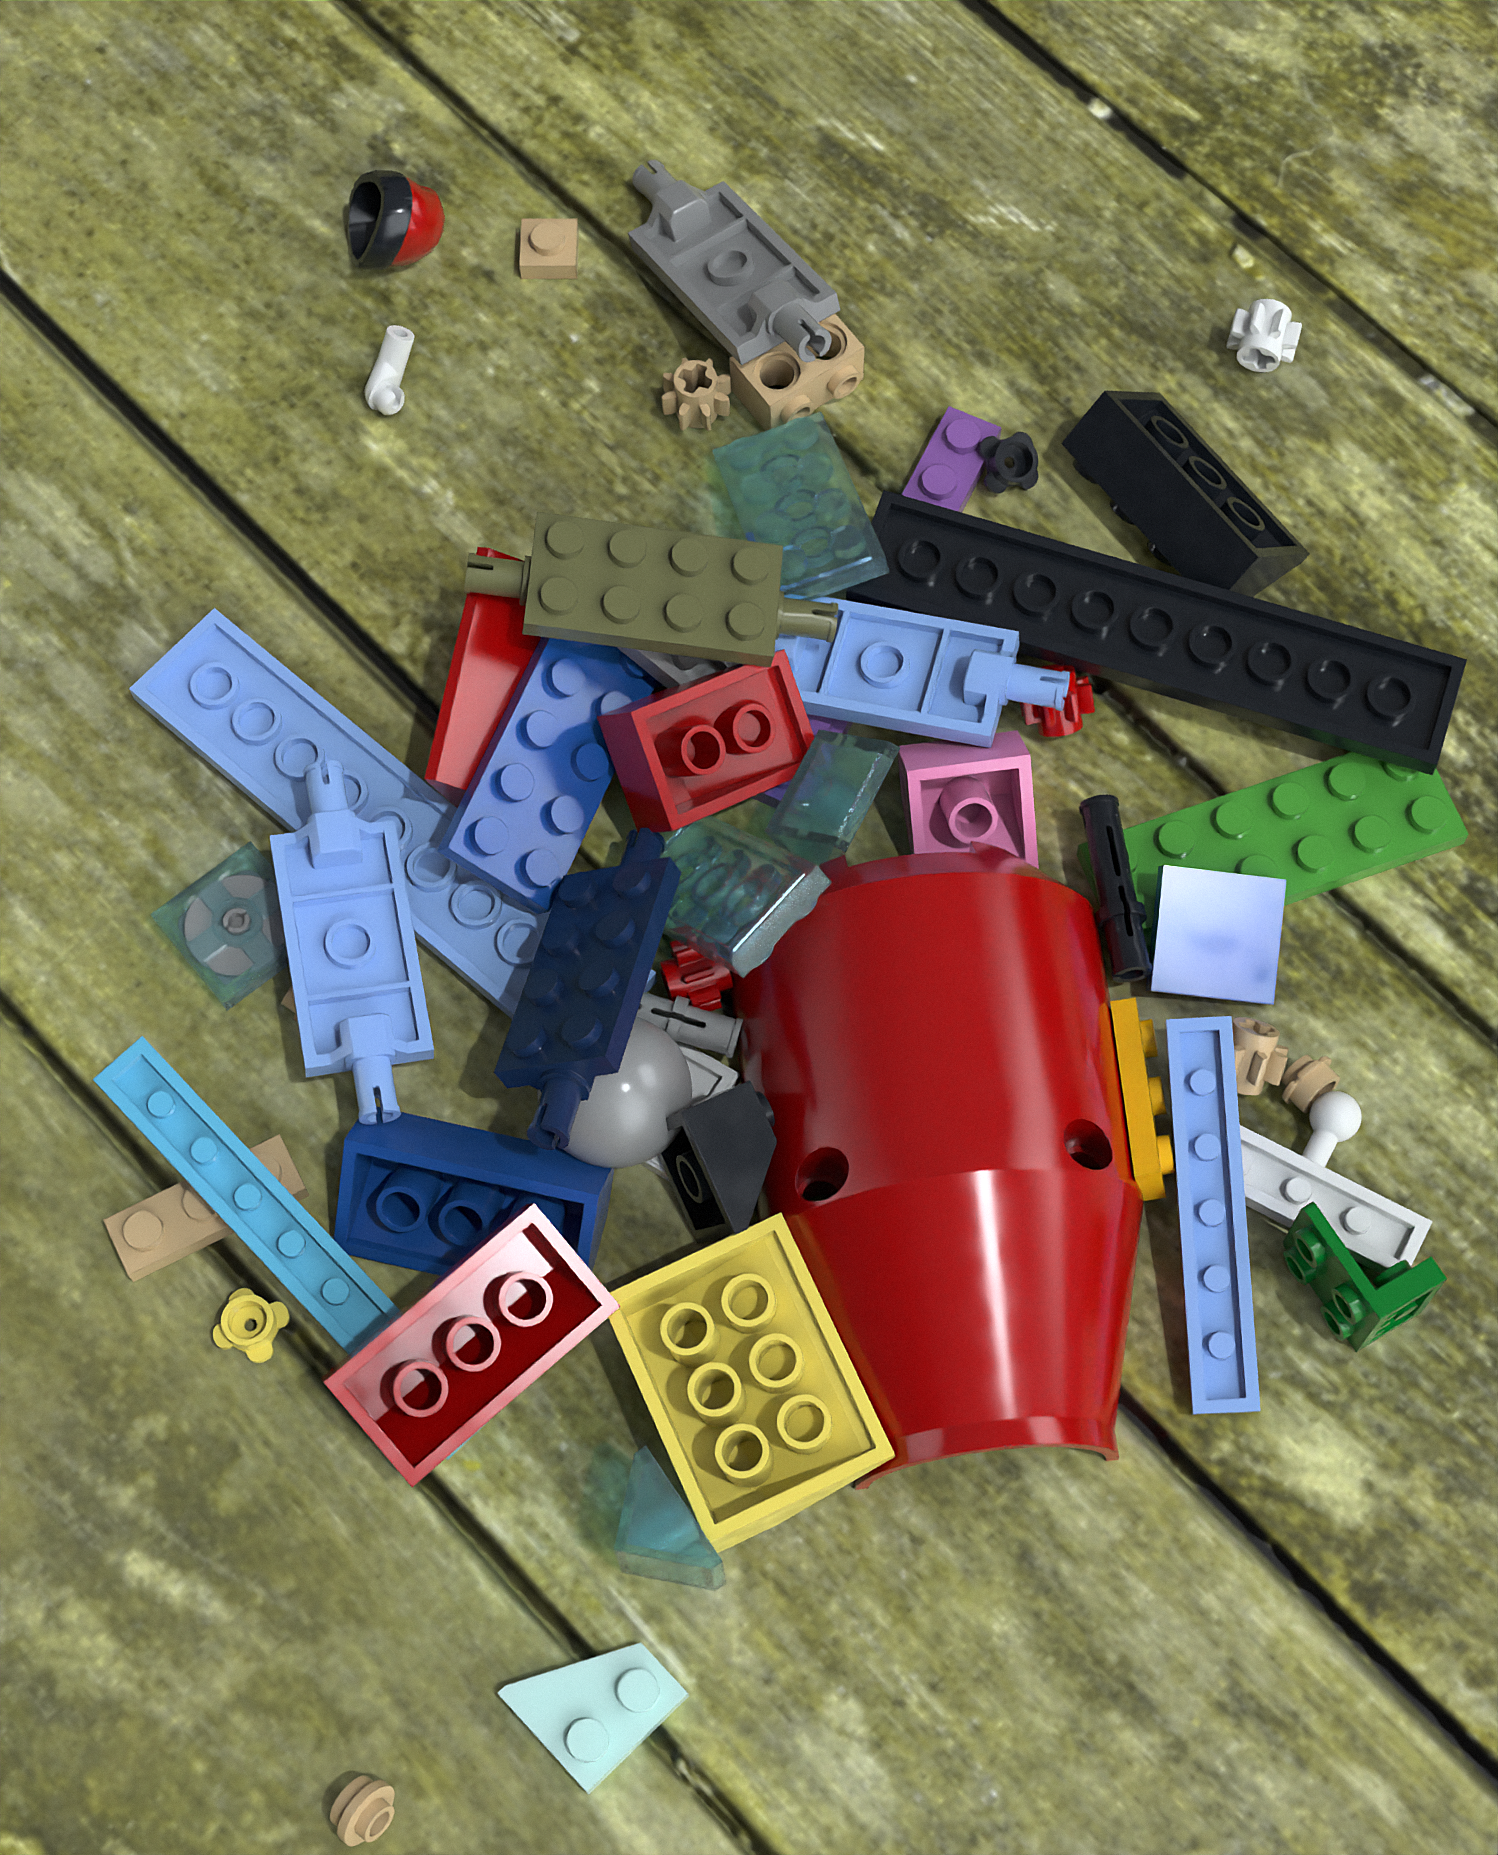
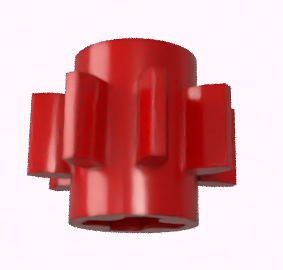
M1054 664L1040 667L1060 672H1070L1066 698L1063 697V700H1065L1064 708L1062 711H1058L1055 708L1020 702L1021 714L1024 717L1025 725L1037 723L1038 733L1045 737L1065 736L1083 728L1082 714L1095 712L1092 686L1089 684L1088 676L1076 678L1074 666Z
M698 933L670 942L672 958L659 962L661 976L669 1000L675 1001L678 995L690 999L689 1006L707 1011L722 1008L720 992L733 988V982L720 944L716 943L705 947Z

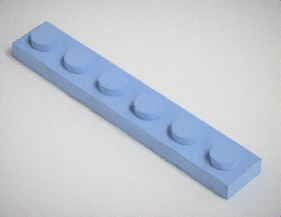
M1232 1016L1166 1019L1165 1030L1192 1415L1260 1412Z

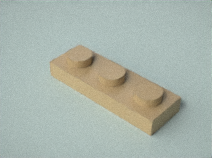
M280 1134L249 1149L297 1201L310 1196ZM186 1180L103 1220L127 1275L133 1282L235 1233Z

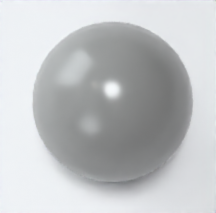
M636 1016L618 1073L596 1076L589 1099L580 1102L570 1133L569 1144L563 1148L567 1153L582 1162L594 1166L612 1169L626 1168L645 1163L658 1156L677 1138L683 1126L668 1131L666 1117L691 1106L692 1081L689 1066L682 1051L664 1030L652 1022ZM537 1089V1099L539 1102L541 1091Z

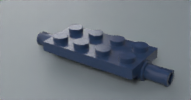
M640 828L639 834L636 829L627 833L626 844L618 866L563 876L494 1073L506 1088L529 1085L541 1091L532 1122L527 1129V1137L534 1145L542 1149L555 1150L556 1144L559 1149L568 1146L580 1102L589 1099L595 1077L614 1074L619 1071L682 874L670 856L660 858L665 850V839L659 832H651L649 828Z

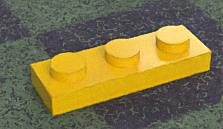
M1136 997L1110 1001L1135 1181L1142 1191L1144 1201L1166 1198L1163 1175L1175 1173L1170 1135H1157L1155 1116L1167 1114L1161 1076L1149 1078L1146 1058L1158 1057L1153 1019L1140 1020Z

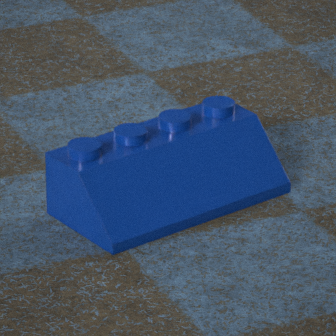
M377 1106V1114H375L377 1124H362L358 1118L345 1137L334 1240L348 1255L442 1276L525 1204L535 1203L593 1272L608 1215L614 1169L582 1162L571 1156L564 1149H559L558 1146L555 1147V1150H546L534 1145L530 1140L401 1112L399 1118L383 1123L381 1107Z

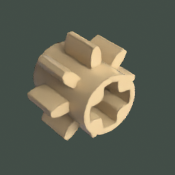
M683 358L682 365L677 368L675 374H663L665 394L661 396L662 410L664 415L676 413L679 419L680 430L684 431L687 427L696 429L704 428L706 431H710L711 424L716 420L718 414L729 416L730 398L727 395L731 393L730 375L722 374L717 376L713 368V359L709 358L704 362L701 360L689 361L687 358Z
M1247 1017L1235 1018L1232 1023L1237 1093L1259 1095L1262 1092L1265 1081L1277 1086L1280 1084L1288 1059L1287 1053L1289 1049L1288 1047L1277 1045L1280 1032L1272 1025Z

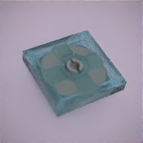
M251 841L150 914L156 925L227 1011L288 966L274 868Z

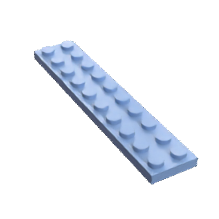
M214 608L129 688L134 700L291 833L307 825V819L311 816L307 784L303 776L304 768L308 764L320 761L323 783L328 784L326 761L334 760L342 763L349 810L355 812L357 818L367 822L395 819L415 938L513 1019L551 909L549 912L536 914L437 852L457 808ZM652 969L646 983L645 993L657 983L656 972Z

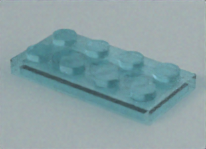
M821 411L806 417L795 418L784 425L750 437L739 438L730 444L712 450L717 468L745 539L747 541L783 545L780 590L784 591V597L811 601L890 573L885 554Z
M709 815L679 828L666 842L665 850L661 854L660 858L670 856L682 873L663 933L744 978L753 968L760 966L769 958L774 945L796 921L806 917L814 909L818 897L832 882L818 865Z

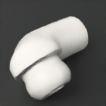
M393 325L387 327L378 358L364 389L369 407L373 410H379L384 415L397 413L402 408L405 400L400 384L415 336L410 330L402 326Z

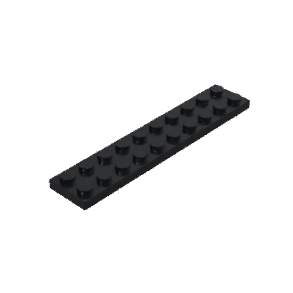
M883 490L846 589L847 601L1019 631L1018 653L1062 666H1074L1075 670L1429 775H1433L1438 765L1467 659L886 490Z

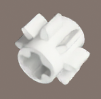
M1272 299L1256 300L1250 305L1248 312L1243 309H1236L1226 346L1229 349L1238 350L1236 357L1243 367L1255 372H1270L1279 366L1280 360L1288 363L1293 361L1302 324L1290 322L1292 313L1285 304Z

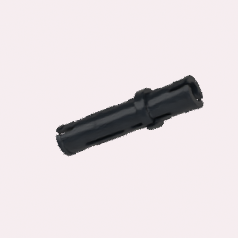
M1096 795L1083 800L1080 803L1079 812L1083 819L1090 864L1093 870L1100 909L1095 913L1097 928L1105 932L1112 967V979L1116 982H1134L1150 976L1151 972H1153L1152 964L1149 962L1142 924L1147 920L1145 905L1142 902H1138L1129 854L1126 848L1118 808L1119 800L1113 795Z

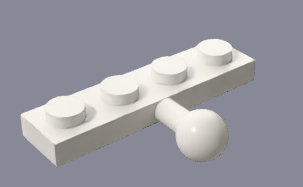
M1330 1091L1322 1094L1314 1101L1309 1115L1314 1131L1302 1155L1240 1125L1246 1206L1291 1228L1300 1209L1314 1202L1356 1262L1380 1274L1405 1259L1412 1266L1433 1221L1325 1168L1337 1142L1350 1139L1360 1127L1362 1120L1361 1110L1353 1097L1344 1092Z

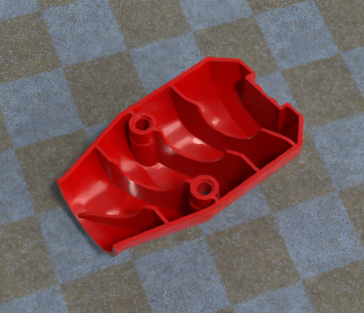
M974 841L970 843L969 852L910 854L873 860L849 867L845 855H842L814 867L797 878L738 941L729 956L728 967L733 982V988H730L733 1018L743 1019L737 1041L741 1084L751 1081L755 1092L760 1091L768 1100L775 1118V1125L772 1127V1130L777 1139V1144L755 1205L757 1223L782 1213L896 1456L854 1480L855 1490L867 1489L875 1480L907 1467L944 1458L988 1451L1036 1447H1069L1099 1452L1105 1456V1461L1119 1460L1115 1426L1144 1198L1134 1177L1110 1004L1111 1000L1094 908L1082 895L1011 852L997 846ZM818 1195L829 1197L826 1200L809 1201L810 1198Z

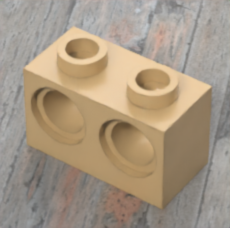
M836 314L818 323L827 329L831 335V346L823 356H828L832 359H816L819 355L807 345L806 347L813 353L816 360L804 362L786 341L743 365L733 356L730 357L731 390L770 437L787 427L795 428L803 424L815 409L834 397L840 399L847 396L863 380L865 347ZM773 385H782L786 388L776 390L770 389L768 387Z

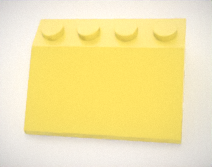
M778 1213L748 1227L747 1230L739 1234L729 1236L610 1292L612 1297L621 1306L608 1317L706 1541L716 1553L782 1523L896 1457L782 1213Z

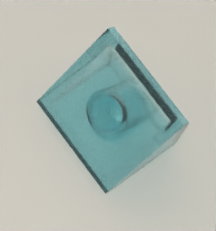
M818 730L765 829L766 834L800 876L814 867L846 853L900 747L890 741Z
M644 1446L634 1453L614 1547L621 1572L716 1591L726 1584L723 1561L647 1446Z

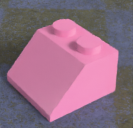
M1018 730L995 733L991 748L949 740L897 746L902 805L911 854L969 852L970 843L974 841L1005 849L1039 869L1031 757Z

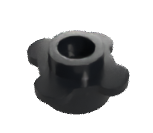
M1016 432L1011 437L1001 440L995 436H988L980 442L978 451L980 456L985 459L987 469L984 484L991 493L1000 494L1007 487L1019 486L1024 490L1035 486L1039 477L1037 471L1038 454L1028 434ZM1007 457L1013 462L1011 468L1005 466L1004 461Z

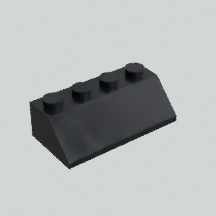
M1104 391L1061 443L1075 458L1073 466L1076 471L1089 482L1098 484L1112 499L1109 504L1115 514L1125 522L1136 525L1148 538L1147 547L1149 551L1162 563L1173 566L1182 577L1253 597L1301 564L1310 555L1159 392Z

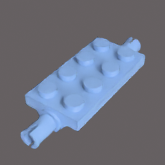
M783 589L784 597L838 603V614L834 616L838 618L837 628L832 643L820 639L779 634L778 639L775 640V651L785 649L806 714L991 748L1002 706H1006L1009 700L1055 708L1058 711H1062L1064 708L1065 700H1063V697L1066 698L1070 672L1016 664L1019 631Z
M334 760L326 761L328 784H324L319 761L308 764L303 770L311 809V816L307 819V825L293 833L270 835L271 855L306 1077L352 1071L360 1123L367 1125L377 1124L375 1098H378L380 1101L383 1123L399 1118L401 1115L391 1065L434 1059V1046L395 819L367 822L357 818L355 812L348 808L342 763Z

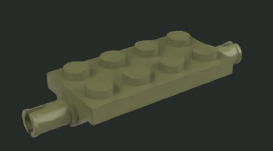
M537 512L531 556H525L524 562L475 555V553L468 554L464 593L470 594L472 592L520 599L519 605L525 606L522 634L771 667L775 652V640L778 639L779 634L820 639L832 643L838 619L834 617L838 614V603H823L784 597V591L780 590L783 545Z

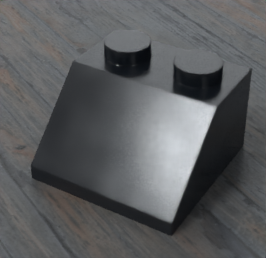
M751 1081L711 1095L666 1117L668 1131L683 1126L672 1144L660 1153L658 1157L697 1244L733 1236L748 1229L777 1144V1139L772 1130V1127L775 1125L772 1108L760 1091L755 1092Z

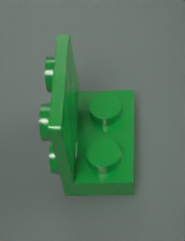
M1314 1202L1300 1209L1283 1240V1246L1286 1249L1283 1252V1258L1289 1271L1301 1285L1305 1286L1308 1283L1311 1285L1323 1303L1320 1311L1330 1331L1341 1341L1347 1338L1356 1352L1421 1314L1447 1280L1431 1256L1413 1268L1406 1259L1394 1264L1372 1281L1375 1285L1373 1287Z

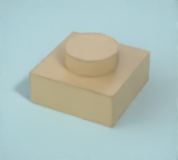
M577 218L521 219L519 262L521 279H577L579 247Z

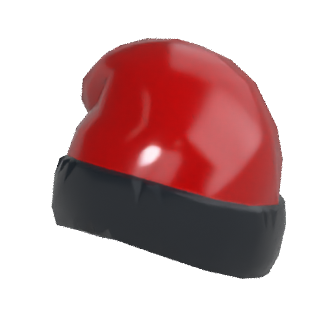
M374 170L362 174L354 183L348 206L349 247L355 267L384 270L388 267L412 264L430 254L444 232L445 223L443 206L436 191L432 188L418 185L412 179L396 171Z

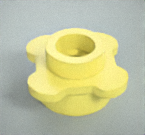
M248 1288L238 1289L230 1295L229 1303L221 1316V1323L217 1324L213 1329L214 1342L221 1349L227 1350L233 1347L247 1353L250 1361L254 1363L265 1362L274 1353L272 1343L278 1330L285 1327L289 1322V1311L281 1302L276 1301L269 1304ZM250 1320L257 1322V1327L253 1331H247L245 1328L246 1323Z

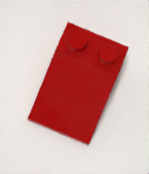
M785 649L774 652L771 667L740 663L646 696L597 716L638 833L640 828H649L651 832L675 831L824 766Z

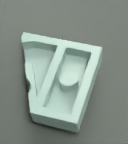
M642 1643L506 1685L498 1692V1695L588 1795L689 1697L687 1691Z

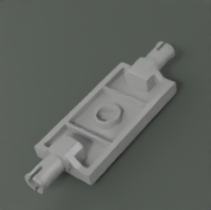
M658 160L647 161L648 166L656 174H651L643 164L634 171L633 185L638 192L642 193L652 203L653 209L647 223L628 232L633 251L741 365L763 355L784 341L790 345L804 362L816 360L813 353L806 347L807 345L820 357L827 353L831 346V335L827 329L818 323L840 311L837 293L724 181L703 191L683 180L677 181Z

